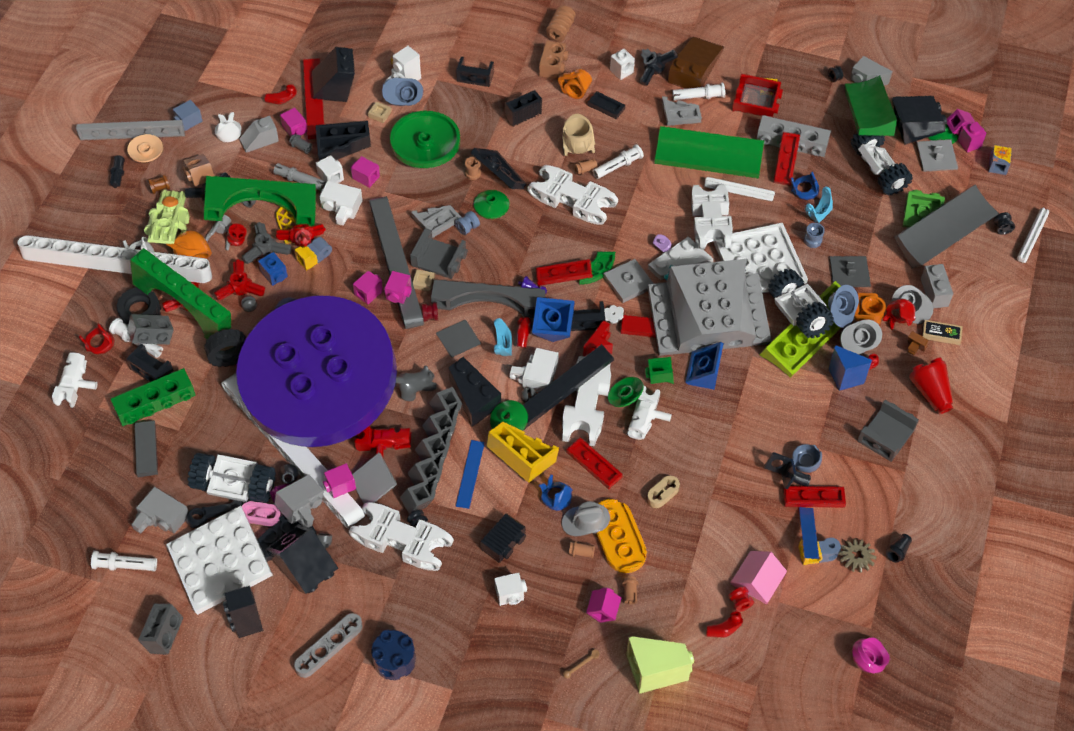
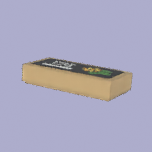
M925 320L922 337L928 340L960 345L962 326Z

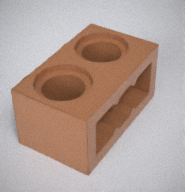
M546 41L539 64V76L558 79L560 74L564 73V61L568 60L569 51H566L565 43Z

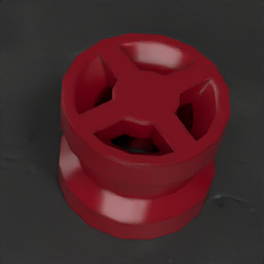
M433 302L431 305L422 303L423 322H427L430 319L439 321L437 302Z

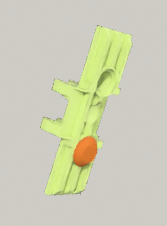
M161 191L157 208L150 210L149 222L144 229L145 234L149 235L148 242L174 244L178 228L181 229V233L187 231L186 224L189 223L190 216L188 210L184 208L186 200L184 191Z

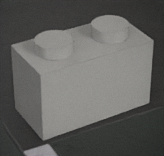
M944 265L925 266L921 282L926 296L933 304V308L949 307L953 291Z

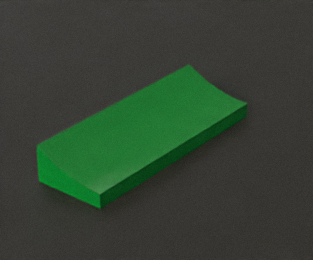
M879 75L859 83L845 84L844 91L858 135L894 136L897 119L881 76Z
M660 126L654 164L759 179L764 141Z

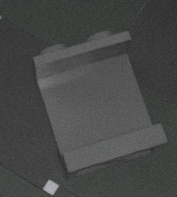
M425 228L410 255L411 266L452 279L454 274L458 273L462 259H465L467 256L466 241L462 240L459 247L434 240L432 238V230Z
M884 400L880 411L869 426H865L862 429L857 442L892 462L915 431L919 419L915 418L913 414L900 409L896 404Z

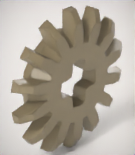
M854 538L852 539L853 544L848 540L845 542L848 547L841 545V548L845 551L839 552V555H844L840 561L847 562L844 566L845 568L850 565L852 567L851 571L854 572L855 568H858L859 573H862V567L868 571L870 570L868 564L874 566L875 563L871 559L876 560V556L871 553H874L875 550L867 549L870 546L869 543L863 546L862 539L857 544ZM852 552H862L861 556L863 558L855 559Z

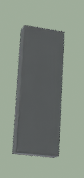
M155 420L135 423L137 476L158 475Z

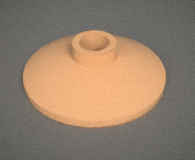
M144 134L131 140L127 151L130 158L137 162H150L161 155L163 144L157 136Z

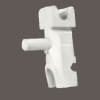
M79 353L68 354L66 363L69 364L64 366L59 385L55 386L52 400L57 406L61 404L62 400L66 399L70 403L69 406L73 408L78 398L77 391L79 387L97 389V382L83 380L82 376L86 372L87 360H85L84 355Z
M644 386L628 428L629 437L637 440L644 439L652 426V419L658 418L670 422L672 414L655 410L659 402L660 390L657 389L653 395L646 394V386Z

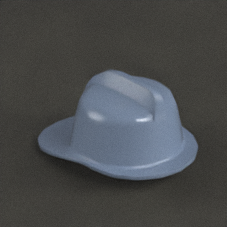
M391 78L383 85L382 95L390 104L410 106L415 105L423 97V87L416 79Z
M850 285L839 287L836 292L831 294L828 300V307L834 317L833 321L841 328L851 325L859 303L857 291Z

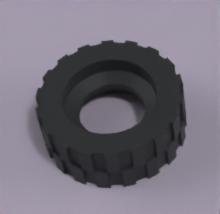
M135 287L127 290L118 299L117 311L120 319L126 325L129 324L132 314L130 306L137 302H146L148 304V309L140 315L161 314V306L154 291L146 295Z
M229 329L211 335L204 344L209 363L218 367H228L237 364L239 354L246 340L244 333L239 330ZM234 346L228 350L219 351L224 347Z

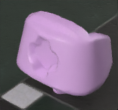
M662 234L655 236L653 240L654 246L663 253L671 249V241Z

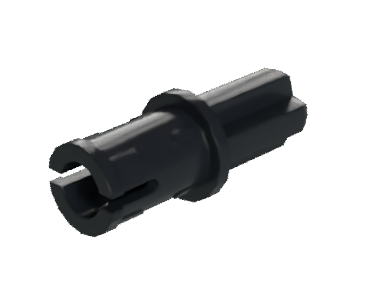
M120 155L113 158V167L110 169V186H113V188L121 186L122 176L124 175L125 158Z

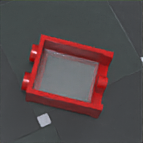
M741 74L732 111L773 117L774 113L778 114L780 104L777 101L782 98L783 89H780L781 82Z

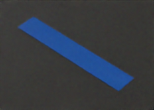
M471 440L456 507L470 509L485 442Z
M799 507L804 557L819 559L813 508Z

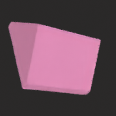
M750 551L730 584L736 588L747 587L750 596L767 605L787 571L772 552Z

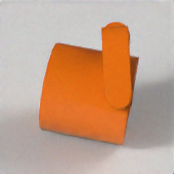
M575 69L573 72L561 75L558 78V82L564 94L574 99H581L592 83V78L585 70Z
M858 293L859 303L854 319L856 321L869 319L880 325L886 310L884 300L878 297L876 293Z

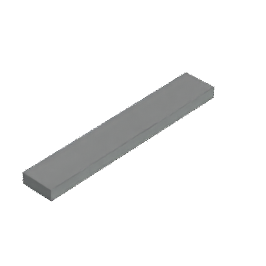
M182 120L77 124L76 126L80 140L126 139L144 134L157 137L185 136Z

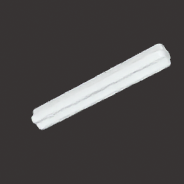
M707 177L705 180V187L716 189L718 184H724L730 193L773 201L775 195L774 191L711 177Z
M1041 208L1018 254L1017 261L1022 263L1027 261L1048 217V209Z

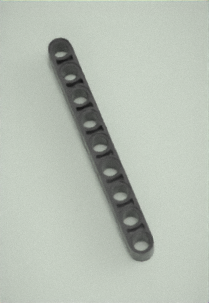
M388 197L370 199V208L389 275H391L392 271L410 275ZM412 279L410 297H406L404 304L397 302L405 329L424 325Z

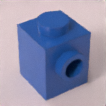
M274 252L258 260L260 272L272 286L288 277L286 266Z

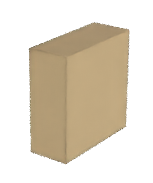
M376 101L368 112V118L384 123L391 114L392 109Z
M416 270L413 279L414 289L430 292L435 273Z

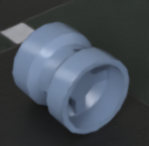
M468 211L464 217H459L455 220V226L462 235L468 234L472 228L475 229L480 225L478 217L472 211Z
M810 223L806 229L804 243L810 248L819 247L822 244L825 232L824 227L819 223Z

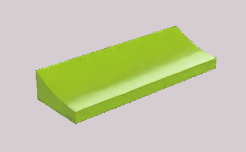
M836 281L819 296L828 309L829 297L841 287ZM832 321V326L829 325L830 329L825 330L824 335L821 333L818 338L816 336L808 338L797 325L793 326L791 323L761 352L760 356L776 365L791 378L841 327Z

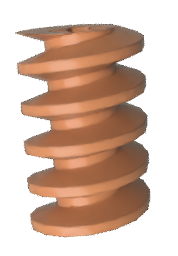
M565 5L557 8L546 28L547 36L552 41L559 43L564 41L574 22L575 11Z

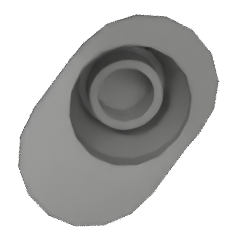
M904 285L894 292L892 301L906 299L915 306L916 320L912 323L921 324L925 320L930 319L933 314V304L918 288L912 285Z
M867 319L847 326L842 331L841 345L844 349L861 354L879 345L882 340V329L873 320Z
M587 501L580 506L569 509L564 514L562 527L568 535L574 537L597 533L608 526L610 514L603 505Z

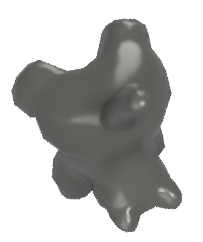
M426 365L420 372H403L396 377L395 386L399 387L401 398L405 401H414L418 391H433L437 388V384L432 382L435 377L434 373Z

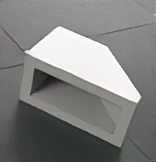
M863 56L853 67L850 80L859 83L880 75L883 84L888 85L893 71Z
M270 116L253 121L240 137V142L246 153L279 141L276 126Z

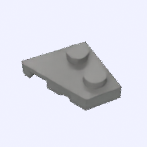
M662 97L667 126L701 123L702 116L699 105L686 103L681 100L673 102L667 100L668 97Z
M450 205L440 208H429L428 212L417 213V210L411 212L413 219L423 229L432 230V238L455 225V220L461 217Z

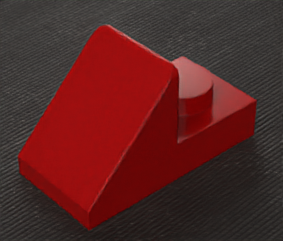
M603 321L583 347V357H586L601 344L612 354L613 344L608 342L611 335L609 323Z

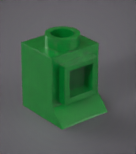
M671 357L648 359L649 367H645L646 379L650 378L651 384L664 382L674 384Z

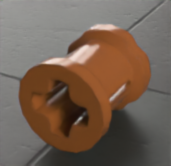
M165 174L160 178L148 179L153 194L163 189H170Z

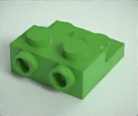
M920 190L909 191L906 196L902 227H910L942 206L945 197L940 196L938 193L925 194Z

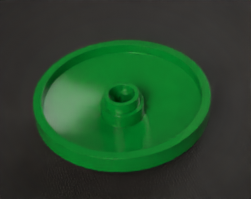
M435 111L413 112L402 117L393 126L390 134L391 149L401 162L416 168L437 167L451 160L458 152L460 147V131L456 123L442 113Z

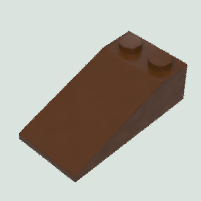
M693 36L672 63L669 69L668 83L685 89L703 87L724 50V46Z

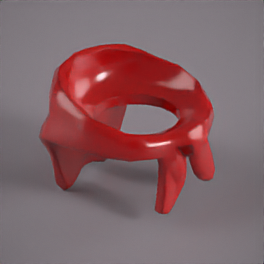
M906 299L892 301L887 305L886 315L882 320H890L891 330L894 329L895 322L907 323L910 326L916 320L915 306ZM899 309L901 318L894 316L892 310Z
M98 323V327L93 329L85 339L81 335L79 338L85 344L86 351L94 354H104L112 349L115 340L113 335ZM95 335H103V344L99 347H92L90 344L91 339Z

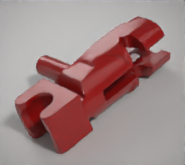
M368 426L357 434L358 438L362 439L355 440L356 450L371 451V448H376V455L381 453L383 457L384 450L387 448L395 450L411 448L412 435L410 428H400V431L396 433L394 428L371 429Z

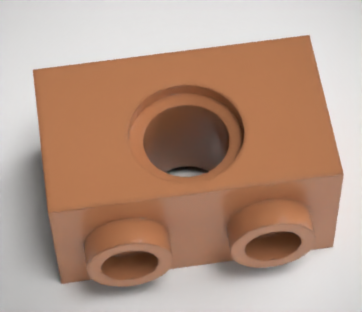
M204 154L183 160L185 166L182 169L185 177H187L189 182L192 181L194 186L206 183V176H214L211 164Z

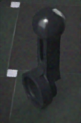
M234 500L229 504L202 507V509L194 508L187 513L186 522L191 528L197 529L206 524L207 519L220 517L242 506L244 502ZM199 514L203 518L196 520L192 518V515Z

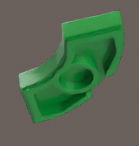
M597 252L596 258L591 262L593 277L579 279V285L594 283L602 279L604 273L612 269L616 252Z

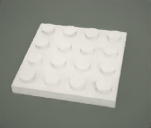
M783 223L732 233L731 248H725L720 242L713 241L721 261L746 259V274H759L762 293L769 292L768 284H772L770 279H774L775 274L779 275L780 270L784 272V269H793L803 279L804 284L808 281Z
M241 506L167 543L169 552L197 615L225 601L224 593L249 585L252 587L273 576Z

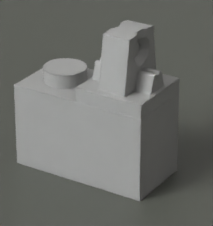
M307 475L277 491L274 505L291 524L298 521L302 526L310 527L314 521L310 509L317 508L322 503L324 490L310 475Z
M154 487L136 507L138 513L135 516L136 519L132 523V527L141 534L148 526L153 525L157 527L158 525L163 531L169 530L175 534L186 521L188 509L184 504Z

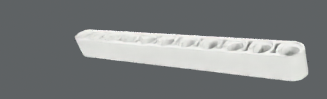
M23 236L17 242L22 258L25 260L132 274L130 259L141 251L36 236ZM149 251L189 282L207 283L212 279L210 263L205 258Z
M237 373L222 382V386L227 394L287 462L298 469L299 475L302 478L310 475L324 490L322 501L346 528H350L365 517L360 506L348 493L333 498L331 492H326L323 481H325L324 472L328 470L307 447L282 442L266 433L255 422L239 393Z

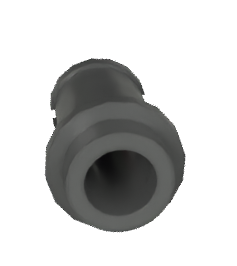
M299 134L292 135L289 140L292 147H297L306 154L311 151L313 146L302 139Z

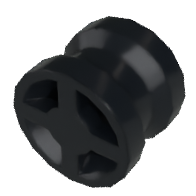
M1000 213L993 219L994 224L997 226V232L1001 235L1009 234L1015 229L1010 213Z

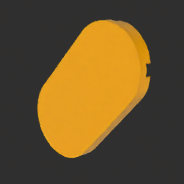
M606 499L599 502L598 504L603 505L610 514L608 526L596 533L607 563L611 568L621 573H632L639 570L645 563L647 550L630 508L625 503L618 502L615 499Z

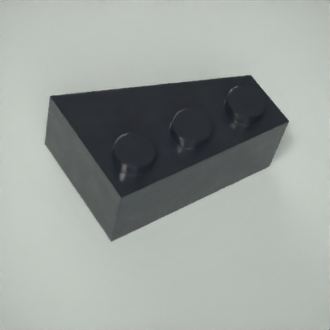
M368 120L315 125L319 161L330 155L336 161L371 147Z
M462 357L448 367L449 380L462 402L463 410L473 427L491 414L494 408L501 403V392L470 362Z
M250 585L224 593L226 601L222 603L232 632L236 631L238 637L242 638L264 631Z

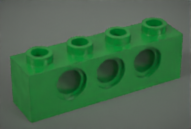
M183 368L113 397L111 402L122 426L133 424L144 417L152 416L163 409L171 408L182 401H187L196 396Z

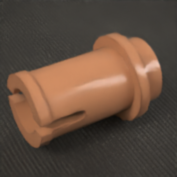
M594 158L585 162H577L574 165V171L577 175H583L585 172L597 168V162Z
M575 540V542L570 543L569 554H572V557L578 555L593 559L595 545L581 544Z
M634 576L625 577L622 582L625 595L624 603L636 604L638 602L637 586L639 582Z

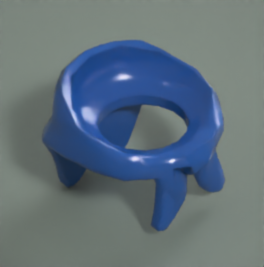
M813 172L795 181L793 177L791 178L793 184L791 192L804 200H811L818 196L819 184ZM802 182H809L812 185L811 190L808 192H800L797 187Z
M552 474L548 478L547 485L544 483L539 485L542 490L541 500L551 510H563L571 503L573 489L565 483L553 482ZM552 488H561V492L556 493L554 499L548 497V492Z

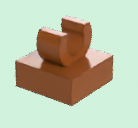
M911 331L908 336V343L910 344L908 352L912 355H915L918 349L924 352L928 347L929 340Z

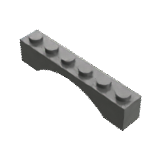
M434 280L431 303L437 302L438 309L452 310L472 302H494L506 305L518 311L524 317L534 318L537 297L545 298L546 290L522 288L519 286L510 287L483 283H466L463 281Z

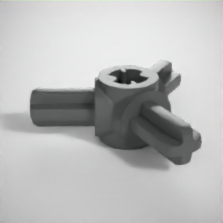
M258 222L254 226L256 237L255 242L252 244L253 248L243 254L241 258L244 263L249 264L258 256L265 257L273 252L289 255L291 253V245L276 242V239L271 238V235L267 233L265 224Z

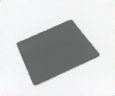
M466 320L436 333L451 357L481 344Z

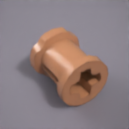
M469 157L465 160V167L467 168L465 175L470 180H477L481 176V170L479 169L481 162L476 157Z

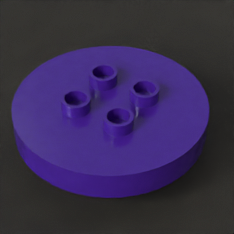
M311 296L280 306L266 315L253 328L239 354L236 375L239 393L255 422L266 433L291 445L322 447L352 438L370 426L379 417L392 396L397 377V364L390 338L384 326L368 309L341 297Z

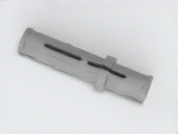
M277 163V167H274V174L283 176L288 181L292 182L294 180L299 183L316 184V189L323 191L324 188L322 187L326 185L325 180L297 171L294 167L289 168L280 163Z

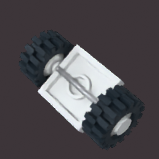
M858 132L853 135L854 138H851L850 142L851 146L860 157L868 162L871 171L881 176L878 177L877 182L886 195L898 194V191L902 192L904 187H908L907 184H911L913 175L905 164H895L885 148L880 147V145L884 144L885 136L858 135Z
M784 269V272L780 270L779 275L775 274L774 279H770L772 284H768V291L775 299V304L792 325H797L806 337L814 338L816 336L818 338L821 333L824 335V331L830 329L829 325L832 326V321L834 320L833 314L808 284L805 285L803 283V279L795 270Z
M196 453L194 455V459L191 461L192 465L190 464L189 467L190 471L188 472V486L190 488L207 491L208 495L247 502L249 497V500L268 503L271 498L270 491L275 485L276 472L274 467L218 455L217 460H215L213 455Z

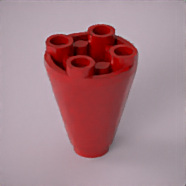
M939 357L932 360L931 364L926 366L920 364L912 368L913 372L910 373V380L933 409L938 411L939 414L952 410L953 399L946 362Z

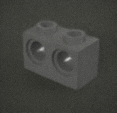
M131 314L127 327L131 342L137 344L169 345L174 331L169 316Z
M154 604L138 641L150 654L168 655L183 621V616L172 604Z

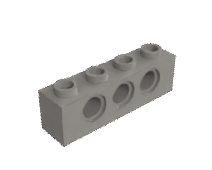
M762 116L757 140H763L764 144L780 147L783 132L799 134L798 152L821 157L825 156L831 130Z

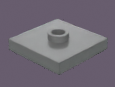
M636 259L604 273V279L622 303L648 292V284H654Z

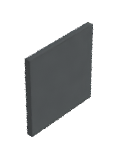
M830 256L833 283L836 281L840 286L871 287L866 256Z

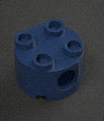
M384 630L376 638L371 652L374 667L378 674L387 680H399L401 677L408 676L414 669L416 662L412 638L401 631Z

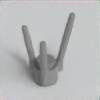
M224 215L222 221H216L205 237L206 241L208 242L215 232L220 234L227 232L228 234L231 219ZM226 238V250H229L230 244Z

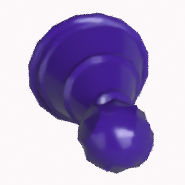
M525 276L523 282H518V285H521L522 288H539L546 290L545 295L547 293L546 287H538L527 276Z

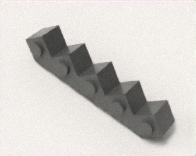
M453 387L436 393L429 402L435 414L429 416L422 425L428 438L423 439L415 448L421 462L414 464L408 472L414 486L407 488L400 497L409 515L416 510L425 509L435 497L436 487L443 470V463L448 453L451 436L462 405Z

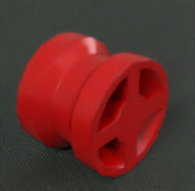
M232 224L227 234L228 243L232 246H241L245 241L246 228L242 224Z
M747 587L737 588L728 595L730 601L735 604V611L742 612L753 606L754 600L752 597H749Z

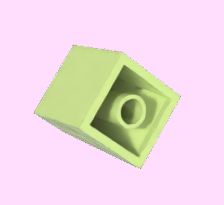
M629 637L626 655L639 694L689 680L694 658L692 652L687 650L685 644L640 637Z

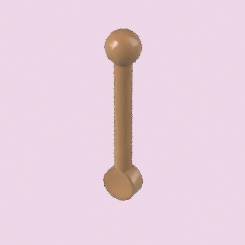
M593 650L589 657L572 669L565 670L563 677L566 679L570 678L573 672L590 660L598 659L600 652Z

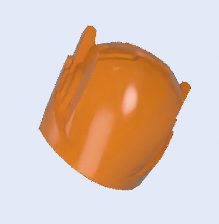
M185 231L177 236L174 244H166L173 249L175 255L208 259L212 254L206 239L196 231Z

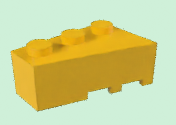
M505 422L500 423L489 431L487 447L528 483L557 460L559 447L555 445L551 447L542 443V439L525 435L524 431Z

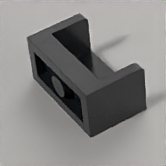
M461 56L456 69L457 82L490 87L494 75V61H490L488 69L465 66L464 57Z
M599 301V309L574 310L571 331L597 330L601 323L605 321L603 301Z
M140 344L126 358L130 370L149 382L174 372L171 362L167 360L163 364L147 353L146 347L143 344Z

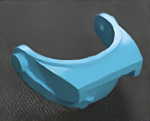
M827 186L822 189L821 200L815 209L809 203L805 206L806 214L817 223H820L832 211L831 189Z
M497 318L494 321L497 334V345L494 346V352L496 355L512 356L511 331L501 318Z

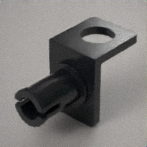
M773 452L764 465L765 469L781 474L784 489H788L792 482L803 486H808L810 483V475L796 471L793 459ZM779 459L783 461V464L779 467L771 465L774 460Z

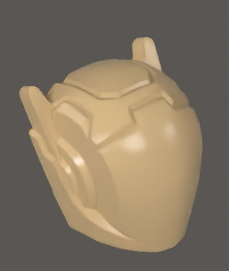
M573 114L567 119L563 127L564 155L567 156L568 152L581 154L592 150V153H595L592 124L583 115Z

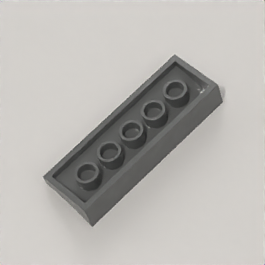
M975 184L894 236L911 268L922 266L999 213L983 197Z

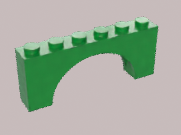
M206 176L204 220L222 221L225 212L235 204L250 200H262L285 208L293 216L296 225L308 224L314 226L316 184Z
M145 248L130 259L133 285L146 295L154 288L171 295L193 315L203 331L204 338L208 339L216 332L231 329V312Z

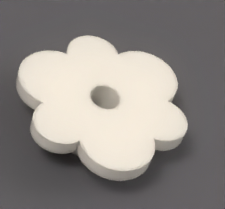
M612 305L610 308L604 309L606 321L615 324L618 320L623 319L624 309L622 307Z

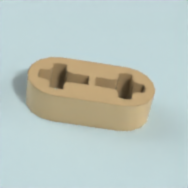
M675 476L663 478L648 492V504L653 508H660L678 493L679 480ZM667 484H669V485L674 484V488H673V487H669V488L666 490ZM660 495V500H653V496L658 497Z

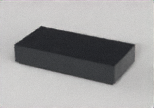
M598 91L594 93L587 106L616 120L626 107L625 104Z

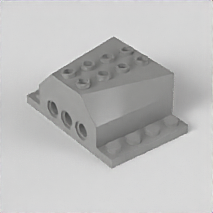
M746 259L671 266L667 282L648 284L659 356L692 353V351L719 342L723 343V349L768 345L772 342L759 274H746Z

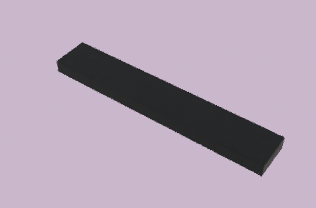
M602 344L523 404L528 413V422L525 429L614 361V357Z

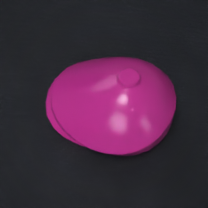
M876 638L859 639L853 645V660L857 667L864 672L879 673L884 670L890 661L888 652Z

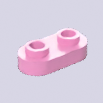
M249 501L241 506L249 523L274 526L281 517L280 510L273 504Z

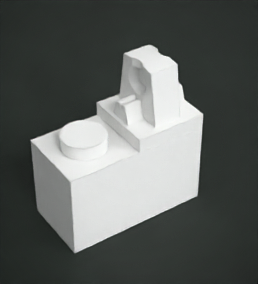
M406 46L393 55L392 75L384 81V84L391 78H411L417 81L421 79L419 54L409 46Z
M327 181L320 195L321 208L335 211V214H337L336 223L344 226L348 218H355L363 201L361 189Z
M536 348L534 355H530L527 366H512L510 379L517 380L523 384V389L532 387L536 392L542 391L553 382L559 353Z

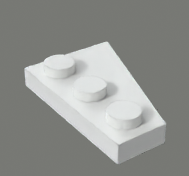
M687 237L648 264V269L658 279L662 280L664 275L668 274L670 265L713 262V258L703 249H699L690 237Z

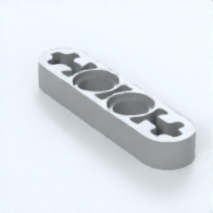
M353 613L348 614L298 657L294 664L298 676L303 678L311 676L358 635L363 627L360 616ZM349 622H352V623H355V622H356L357 626H356V627H354V626H350V627H349ZM335 634H341L343 639L339 643H334L331 641V637ZM319 648H325L327 653L323 657H317L315 651ZM301 664H308L309 669H301Z

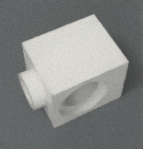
M622 49L611 56L610 71L622 80L634 73L635 58L625 49Z

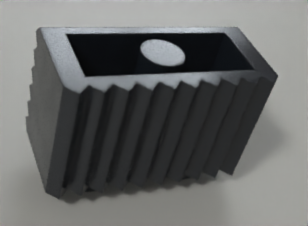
M536 90L505 103V117L512 126L542 114V98Z
M505 513L499 522L480 541L481 550L491 556V558H494L498 563L504 558L508 559L513 553L515 545H520L525 540L526 527Z

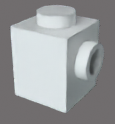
M331 155L316 163L318 176L325 180L326 183L327 181L339 183L344 180L340 162L338 160L335 161Z
M519 573L495 578V590L499 605H514L524 600V592H527L525 580H521Z

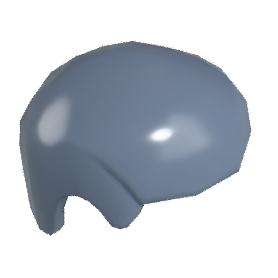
M803 444L798 446L792 454L795 468L804 473L815 472L821 466L822 451L816 445Z

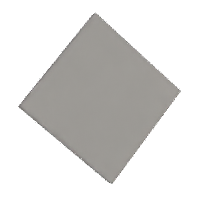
M951 140L917 142L923 172L958 170Z
M381 453L375 455L352 474L355 479L356 490L363 504L367 502L375 503L397 485Z

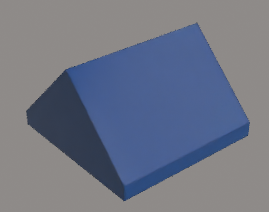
M537 297L532 334L551 342L570 338L575 301Z
M722 342L692 351L686 384L715 390L723 349Z
M836 345L828 370L838 390L864 384L872 360Z

